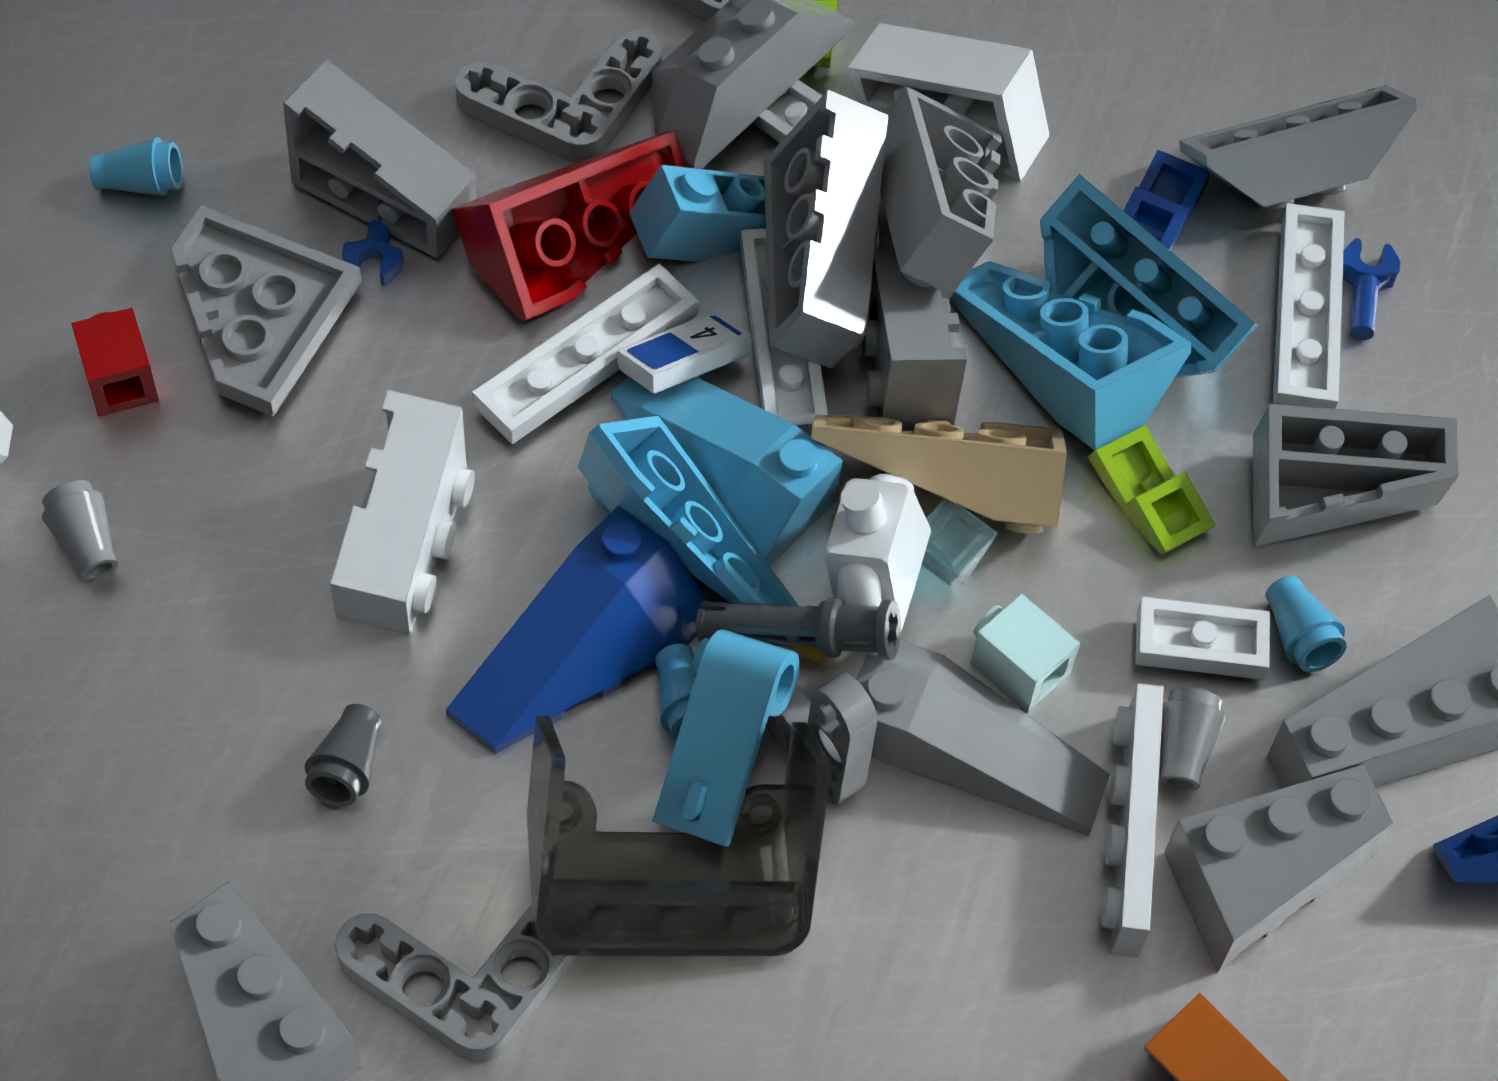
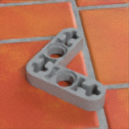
M629 30L621 33L613 40L571 97L497 64L487 61H473L460 68L455 76L457 106L461 112L473 119L562 159L578 163L605 152L653 86L652 70L662 62V46L658 38L647 31ZM627 59L635 60L630 66V75L626 73ZM610 88L618 90L624 95L620 101L614 103L600 102L594 97V94L598 91ZM530 104L540 106L546 111L545 114L536 119L521 118L515 112L520 107Z
M840 673L815 689L812 693L811 701L796 684L793 696L782 714L776 717H768L766 723L768 731L816 790L831 804L838 805L866 785L878 723L877 713L868 693L848 673Z
M557 884L548 887L538 895L473 977L387 918L378 914L363 913L346 921L336 935L335 949L342 972L352 982L458 1056L471 1062H486L498 1057L509 1046L588 945L594 934V905L590 896L583 889L572 884ZM569 908L576 910L577 927L574 928L569 924H564L551 938L552 953L557 954L553 956L542 943L552 929L550 912L554 911L557 914L563 915ZM376 937L379 938L382 955L385 959L396 965L388 982H385L388 978V971L383 961L371 954L365 955L360 961L356 960L355 942L359 940L362 943L370 944ZM529 957L541 966L542 974L533 985L515 987L504 980L502 976L503 968L511 959ZM419 972H431L443 981V989L434 1000L426 1003H416L410 1000L403 992L407 979ZM457 993H462L459 996L460 1010L472 1019L479 1021L486 1013L492 1015L491 1023L494 1033L491 1036L480 1031L472 1039L467 1037L465 1019L451 1009ZM447 1013L446 1019L444 1021L439 1020Z

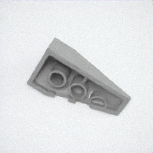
M900 640L898 652L893 660H881L877 653H867L856 680L868 693L877 713L878 723L871 758L1089 836L1110 776L1108 772L943 654Z

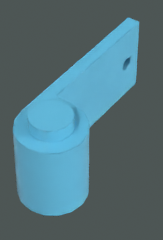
M724 629L717 630L710 639L704 638L699 643L692 661V674L695 676L694 684L652 822L722 846H730L768 717H776L782 714L796 688L800 666L799 656L796 652Z

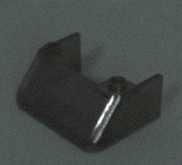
M536 715L527 804V830L532 918L537 936L544 947L553 953L565 956H780L792 952L804 942L811 927L832 764L806 722H792L785 784H759L747 788L730 846H722L687 833L596 831L597 810L592 796L580 784L564 780L566 758L550 716Z

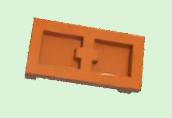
M1201 993L1192 999L1144 1045V1051L1153 1060L1159 1062L1176 1081H1289Z

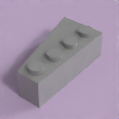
M906 86L887 112L888 123L880 193L899 269L902 274L915 285L924 288L931 285L952 295L994 240L996 204L991 199L998 191L999 180L995 179L993 174L1000 166L1001 155L995 151L1002 143V134Z
M827 90L764 160L770 346L832 369L845 355L862 343L867 332L888 115Z
M1491 595L1486 596L1283 720L1267 754V758L1281 787L1285 788L1363 764L1375 787H1379L1498 750V608Z

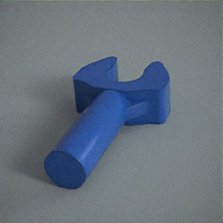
M378 213V221L371 220L369 223L366 239L344 243L342 260L358 267L368 259L381 261L380 283L382 286H387L401 272L404 262L403 250L389 244L390 231L381 223L383 218Z
M1355 238L1343 250V280L1355 286L1350 334L1357 340H1369L1374 336L1378 289L1394 287L1400 272V260L1392 246L1385 244L1378 264L1376 266L1367 265L1360 258L1362 251L1361 239Z

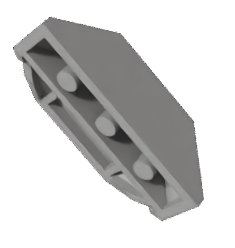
M729 0L652 70L655 136L667 131L676 130L687 168H704L765 109L772 105L854 29L853 20L814 0Z
M1383 85L1354 95L1343 96L1221 130L1179 140L1180 151L1232 189L1259 204L1260 207L1264 209L1285 208L1286 203L1294 204V199L1311 194H1337L1344 191L1347 184L1368 179L1417 110L1416 99L1392 87Z

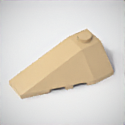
M815 415L811 439L891 475L905 478L920 488L994 521L1006 522L1005 528L1010 531L1038 534L1043 532V526L1058 527L1067 456L1062 429L1001 422H981L980 430L977 433H964L965 430L963 428L951 425L947 420L927 419V422L915 424L914 431L902 430V423L891 418Z

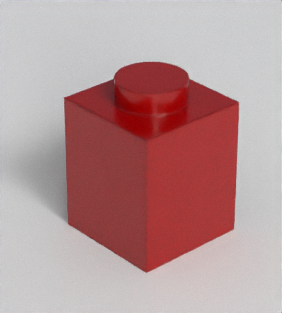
M133 307L116 312L99 313L89 319L71 323L98 417L159 401Z

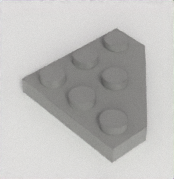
M200 205L170 249L219 395L274 417L361 284L360 267Z

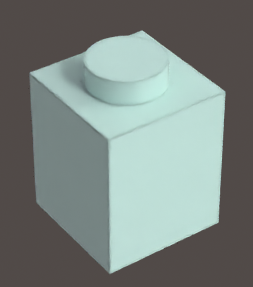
M1021 593L1006 608L1003 609L996 605L980 619L973 631L977 638L970 664L1028 713L1071 674L1080 642Z

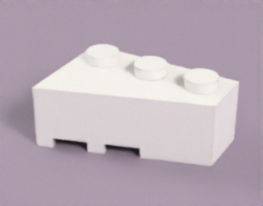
M879 23L848 66L858 103L887 114L903 89L907 86L1002 134V143L995 152L1001 155L1000 163L1007 166L1004 175L1020 182L1050 136L1032 49Z
M387 390L382 406L383 412H386L389 430L383 450L370 447L365 468L375 471L362 506L353 505L330 586L336 617L410 634L418 612L427 613L431 607L436 589V576L432 575L438 558L446 560L450 555L456 532V524L452 522L457 506L466 507L470 500L475 472L474 470L467 469L462 407Z

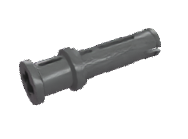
M831 597L826 599V601H821L819 606L733 604L702 601L700 604L701 609L698 608L696 617V631L700 642L704 638L710 639L717 630L724 629L775 646L788 645L817 648L820 654L831 658H837L841 655L842 651L877 653L881 660H893L898 652L901 635L900 610L895 600H883L879 606L844 605L841 598Z

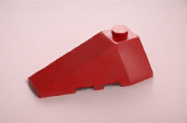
M676 130L667 131L514 184L452 208L451 210L470 266L520 320H528L574 300L587 288L585 283L602 266L611 265L623 253L621 248L637 234L629 211L661 165L687 168Z

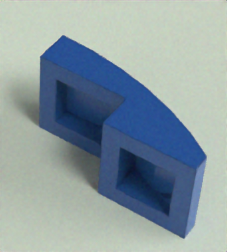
M1157 150L1140 186L1135 187L1123 211L1172 251L1209 182L1210 172L1195 164Z

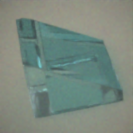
M944 499L926 518L930 525L931 534L921 565L950 586L963 585L998 533L961 505Z

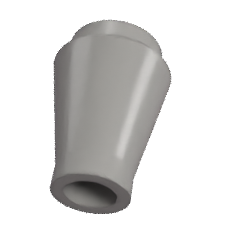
M86 480L66 482L50 490L42 499V504L45 508L42 520L74 562L81 578L84 580H94L114 571L118 566V561L113 552L103 494L94 490L91 483Z
M1178 687L1172 689L1169 693L1168 701L1163 702L1161 727L1162 772L1160 781L1163 784L1180 790H1197L1200 788L1203 771L1226 720V716L1220 711L1222 700L1214 693L1198 688Z

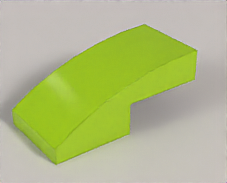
M1146 425L1095 450L1088 456L1098 476L1121 510L1161 555L1217 526L1186 471L1177 476L1174 475Z

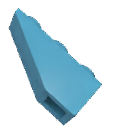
M661 165L629 211L647 258L698 262L741 251V230L766 228L764 176Z

